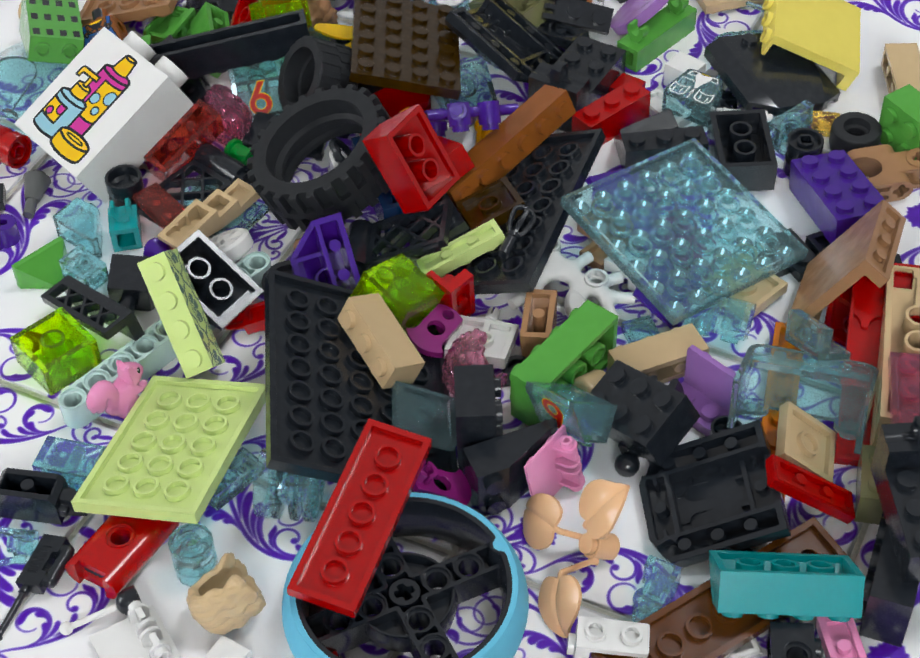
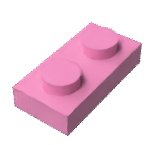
M828 617L816 618L815 626L826 658H867L854 618H850L848 622H836Z

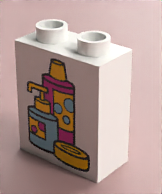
M103 27L14 124L106 204L109 201V194L105 185L106 173L118 165L127 164L139 168L195 105L179 89L188 80V77L171 60L162 56L153 65L149 61L156 54L155 51L137 34L131 31L121 40L107 28Z

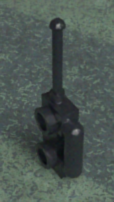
M43 534L26 565L23 567L22 572L16 579L15 583L19 588V595L0 625V641L3 639V634L24 598L30 592L44 594L47 588H54L58 584L65 571V565L75 554V549L67 537Z

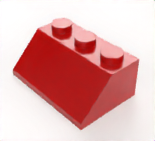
M416 104L379 124L362 140L404 214L430 210L461 178L420 104Z

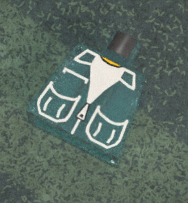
M694 69L686 70L664 88L662 111L671 109L675 116L708 128L709 111H716L722 99L724 82L720 79L719 73L714 69H708L705 73Z

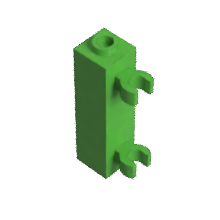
M669 0L666 7L657 12L640 27H638L637 19H634L627 25L628 34L617 41V48L626 50L625 67L637 73L695 30L697 9L688 5L689 0Z

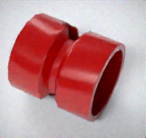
M0 124V163L18 169L26 164L32 152L31 139L20 132L12 131L10 128Z

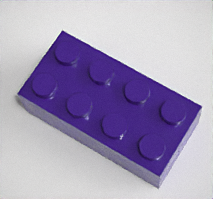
M832 150L829 153L814 156L806 155L802 158L793 159L790 162L789 189L820 231L823 232L830 244L884 199L845 150Z

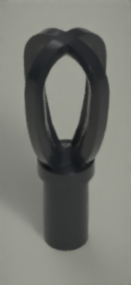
M519 204L511 210L507 221L505 239L498 251V255L501 258L508 259L515 244L534 225L536 215L530 205ZM518 210H524L521 216L519 217L514 229H512L513 219L515 217L516 212ZM527 214H529L531 220L529 221L527 226L521 232L518 233Z

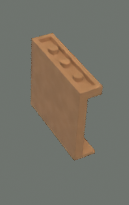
M886 200L880 201L807 264L785 326L789 328L796 338L802 339L808 346L813 341L822 310L864 275L879 288L889 281L906 218Z

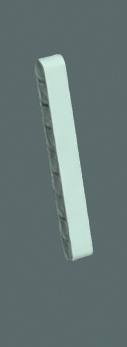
M255 251L246 255L236 265L262 288V278L264 273L271 267V260L267 253ZM161 319L144 331L145 334L137 341L132 339L59 394L58 404L64 422L68 427L72 429L83 428L101 415L93 414L87 408V394L98 381L106 380L113 383L118 377L117 360L141 364L143 366L141 380H148L177 358ZM210 324L211 329L214 330L216 327Z

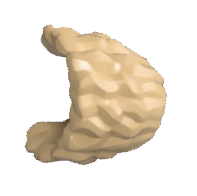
M225 553L212 570L203 574L188 589L186 597L191 616L208 632L225 635L234 629L243 627L251 617L258 615L266 606L265 599L254 578L248 575L246 566L239 559H235L233 553Z

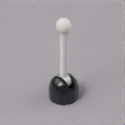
M132 585L121 590L116 598V604L74 622L65 621L59 626L60 633L70 635L73 629L117 610L122 614L128 615L129 604L135 600L141 601L135 586Z

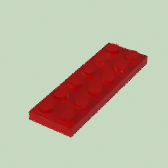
M368 418L287 587V594L289 596L355 619L432 447L431 438Z

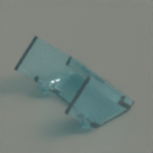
M767 344L751 345L733 379L727 428H734L739 415L748 420H759L761 417L766 416L770 409L779 411L782 404L790 401L814 418L833 421L834 430L842 438L848 440L856 439L854 453L861 454L879 370L875 366L864 362Z

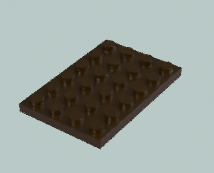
M354 0L349 82L459 100L461 92L459 36L445 24L446 16L450 10L455 8L445 4L440 6L428 4L422 0Z

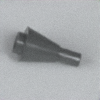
M41 170L28 171L23 175L26 201L23 216L27 219L34 218L37 204L51 184L50 177Z

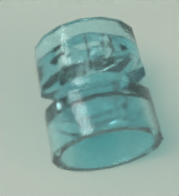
M188 523L181 525L170 535L168 547L177 579L182 584L191 587L203 574L212 570L219 563L211 531L206 526L199 523Z

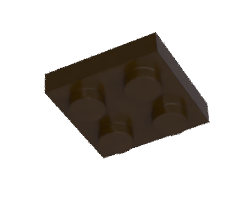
M506 176L455 203L471 230L493 218L498 226H501L508 221L514 206L519 204L525 205L523 199ZM518 210L513 220L517 219L524 210Z

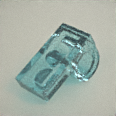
M804 100L768 122L775 151L785 155L788 134L796 128H809L811 126L814 104Z

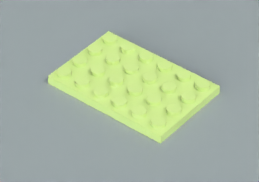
M152 376L72 499L71 503L74 512L198 524L266 402L265 384Z

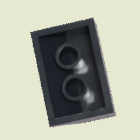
M703 126L624 133L614 137L621 167L631 175L638 173L641 176L706 169L709 143Z

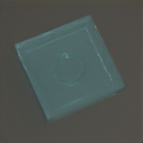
M395 381L392 386V426L431 438L432 447L453 452L457 446L455 397Z

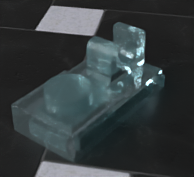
M242 447L239 449L209 505L216 511L221 509L239 493H242L250 483L258 480L259 476L264 473L265 463L246 448Z

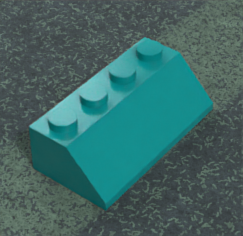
M709 550L712 603L717 612L725 617L740 618L743 614H757L758 617L763 619H777L779 615H790L798 620L810 621L814 620V616L828 617L836 622H848L850 618H862L865 575L848 555Z

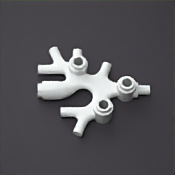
M558 238L535 289H544V286L552 281L564 282L569 286V291L564 300L567 318L573 309L579 308L588 299L617 315L619 320V315L614 307L615 304L635 305L633 292H619L609 289L610 286L624 283L622 272L607 274L606 271L595 268L583 274L581 270L594 261L592 253L587 251L575 259H568L561 253V242ZM520 292L508 299L509 307L515 310L525 304L526 293Z

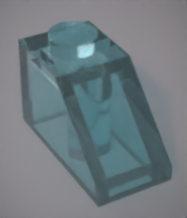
M77 197L52 216L58 237L61 236L66 242L97 260L102 258L103 229L99 217L100 212L94 204L87 203Z

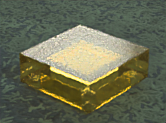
M812 111L811 129L817 130L823 137H830L832 123L840 113Z

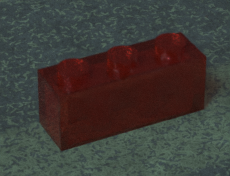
M199 99L143 157L149 172L163 182L192 161L201 145L205 143L212 144L225 130L221 115Z

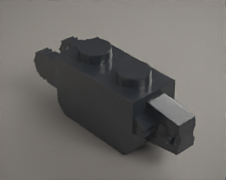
M6 468L1 473L0 517L62 525L64 518L68 515L87 516L88 513L74 512L71 501L78 491L68 487L66 478L59 474Z

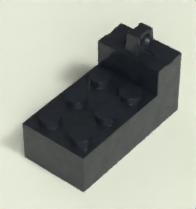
M579 35L554 65L541 62L536 70L529 75L528 99L545 84L567 90L577 112L609 93L610 85L622 73H625L626 50ZM572 116L558 130L572 132Z
M915 416L913 422L881 424L870 467L903 583L920 582V416Z

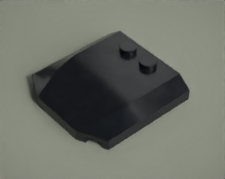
M485 0L482 6L468 11L462 6L450 10L445 18L446 26L484 60L502 70L513 81L528 83L529 75L536 70L541 62L554 65L564 53L506 0Z
M762 33L719 37L705 48L704 57L713 69L718 72L719 77L744 110H752L753 107L761 108L768 111V114H773V116L820 112L827 108L829 102H837L841 92L817 63L774 44L765 56L762 55V42H760Z
M760 419L680 444L661 467L647 460L649 467L646 475L641 477L639 488L649 540L653 547L675 570L709 560V550L741 551L791 536V527L782 493L769 487L767 484L765 460L772 454Z

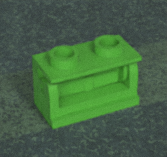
M176 6L173 13L169 16H156L143 30V36L151 35L152 44L162 42L170 34L175 39L190 36V23L196 16L195 8L190 7L188 9Z

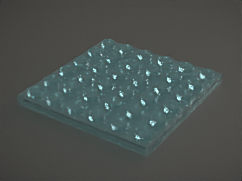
M695 138L562 196L560 202L564 210L672 325L805 259L809 251Z

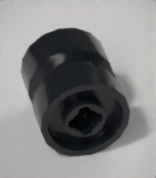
M802 127L796 128L788 134L787 151L783 164V170L788 177H790L791 160L802 158L806 155L822 154L824 138L821 133L811 128Z
M118 165L110 169L105 175V185L109 194V201L113 200L116 207L125 206V198H129L132 205V203L146 194L141 172L133 165Z

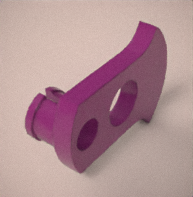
M438 304L417 327L406 328L405 333L421 354L430 357H443L442 346L459 329L463 319L454 309ZM435 325L436 330L442 334L433 335L428 331L427 327Z
M426 460L413 487V492L443 496L466 506L469 504L472 496L468 480L460 469L456 472H447L437 469L430 461L426 464ZM434 479L444 483L447 491L439 489L435 485Z

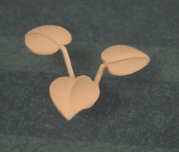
M597 479L586 485L579 501V513L585 520L582 526L587 530L585 534L569 531L557 526L562 518L563 509L560 502L554 496L538 493L531 496L526 503L523 515V534L530 547L537 550L548 548L554 540L555 533L578 539L580 552L588 558L559 570L557 577H546L540 587L538 607L541 617L548 628L562 638H568V634L578 616L582 600L579 582L574 576L567 574L590 565L597 566L599 559L613 560L617 557L620 550V542L618 537L610 532L615 526L630 489V486L627 484Z

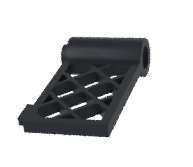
M205 143L198 148L192 161L140 197L132 205L136 204L140 215L164 229L171 223L164 219V215L180 214L189 206L185 205V200L201 199V202H203L215 191L205 190V185H219L218 189L224 192L237 178L251 184L247 175L250 169L246 164L210 143ZM195 171L201 175V178L186 179V176ZM201 186V191L185 192V187ZM181 187V192L165 193L170 188ZM181 201L180 206L165 207V202ZM160 202L159 208L145 207L149 203Z
M446 199L436 202L428 211L402 213L374 223L363 219L351 222L347 235L361 280H363L364 273L370 268L384 266L423 253L429 255L441 251L442 247L448 246L453 212L452 201ZM442 212L435 221L431 220L437 213ZM417 220L409 229L405 228L410 222ZM425 225H428V227L418 236L417 233ZM390 229L383 237H381V232L383 230ZM436 231H439L438 238L428 240ZM400 232L403 233L394 244L391 243ZM411 239L414 240L408 247L402 248ZM385 247L389 248L385 253L377 256Z

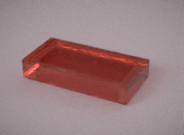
M157 182L133 194L134 203L162 229L185 209Z

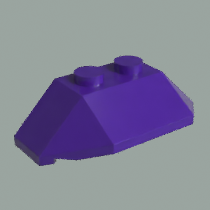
M341 212L312 220L289 258L294 275L365 293Z

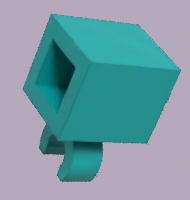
M125 198V206L116 207L114 201L110 200L108 222L114 252L143 248L141 222L137 205H131L130 199Z

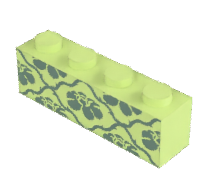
M178 249L163 251L138 262L139 270L186 379L225 363V359Z

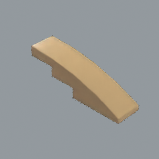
M237 178L224 192L217 188L203 202L195 199L157 237L160 241L174 249L198 229L208 238L244 213L260 196L252 185Z

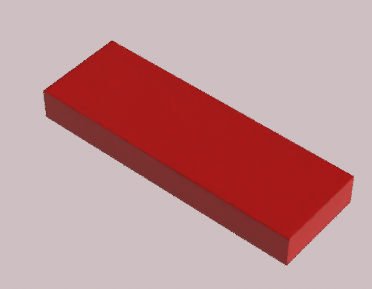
M774 454L765 460L767 484L769 487L846 524H849L856 518L851 491Z

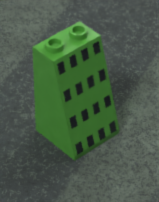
M78 0L21 1L19 32L28 61L70 64L83 50L84 35Z

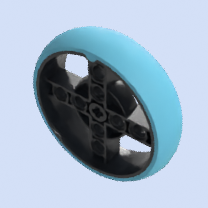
M411 492L355 619L329 609L309 616L310 603L287 594V587L313 533L310 534L299 549L288 571L283 589L282 623L285 637L295 658H338L332 652L337 651L339 655L370 641L386 650L410 652L413 658H430L433 655H440L441 657L439 658H459L446 636L453 623L458 604L496 588H500L502 594V609L499 619L483 642L462 658H513L522 641L527 624L529 593L525 574L515 550L503 533L486 517L462 503L443 496ZM392 537H430L452 543L467 552L439 563L422 554L401 553ZM340 627H343V628H344V629H342V630H335V629L340 628ZM420 627L425 628L423 630H415L416 628Z

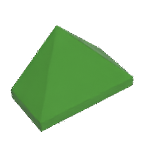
M59 236L11 265L17 286L20 289H50L65 278L69 257L64 239Z

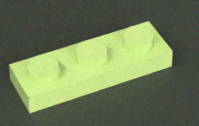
M493 218L449 242L448 246L441 248V251L417 259L416 263L425 279L426 273L430 270L442 278L458 267L469 264L473 259L482 254L495 250L503 243L505 236Z

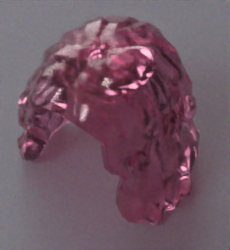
M214 84L210 90L206 91L204 96L206 104L210 106L204 112V115L199 117L196 123L189 129L190 131L197 132L200 136H205L210 142L216 141L223 145H227L234 138L242 140L245 133L251 127L253 121L252 112L239 96L232 93L229 87Z
M475 328L473 332L467 331L465 334H461L459 338L453 341L445 356V362L442 365V381L454 397V366L489 364L484 356L486 348L483 346L487 342V334L484 331H480L479 328ZM503 372L496 376L494 375V378H501V390L503 385L507 384L506 380L508 379V375Z

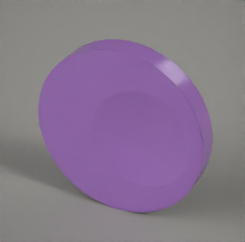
M628 0L613 16L610 27L617 35L627 34V25L631 21L637 19L638 27H640L661 10L669 0Z

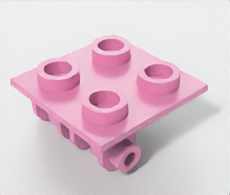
M563 424L546 440V443L537 453L528 459L523 467L530 496L538 493L554 496L563 486L578 492L582 490L585 484L577 441L567 435L566 427Z

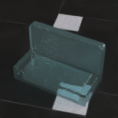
M789 309L785 333L786 341L817 361L850 359L851 352L832 341L834 331L832 328L801 309Z

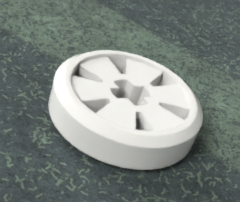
M243 228L227 230L210 238L234 263L245 256L254 243L249 231Z

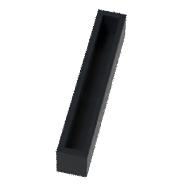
M304 9L151 44L149 46L156 54L149 62L155 65L162 56H165L181 69L188 79H198L212 73H224L229 69L242 66L249 67L255 63L268 60H278L281 57H285L289 48L299 38L306 35L310 36Z

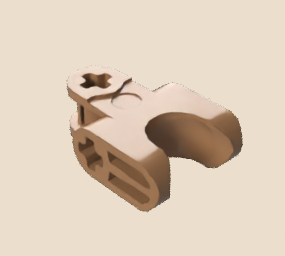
M883 144L852 149L847 152L849 157L864 175L869 177L868 180L887 202L905 199L912 193L913 189L920 188V148L895 152L892 146Z

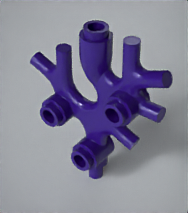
M499 100L478 102L477 106L470 107L469 102H457L447 104V109L425 110L424 113L436 134L446 137L445 131H448L447 123H449V127H452L453 133L470 131L469 127L475 123L476 118L479 120V126H482V131L499 129L501 116L512 114L519 105L518 103L499 105Z

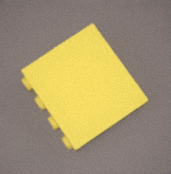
M764 0L762 5L764 16L761 21L763 32L760 36V42H762L761 54L765 56L773 44L837 72L836 87L846 91L860 73L861 8L844 0Z

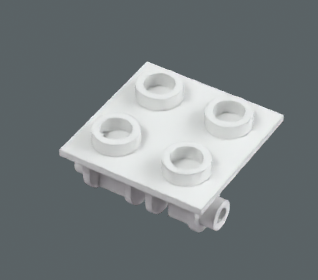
M139 600L129 604L127 618L89 636L99 658H182L154 606L148 607Z

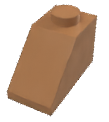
M534 289L533 292H526L520 330L522 356L528 357L532 349L538 344L541 345L557 326V290Z

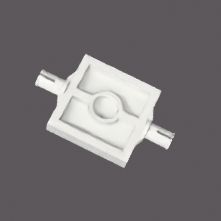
M493 306L488 309L485 317L460 315L463 323L449 338L444 349V359L465 363V365L493 364V368L505 369L518 337L519 325L498 320L500 310L495 307L493 311Z

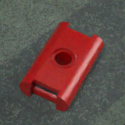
M110 515L67 562L65 570L79 584L86 579L104 588L107 598L115 599L176 530L179 522Z

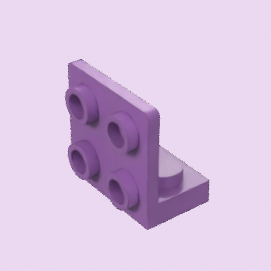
M691 345L687 349L685 375L681 385L684 394L687 395L701 416L693 425V428L708 436L710 435L711 423L717 417L726 415L736 418L741 377L733 369L727 368L712 358L707 352Z

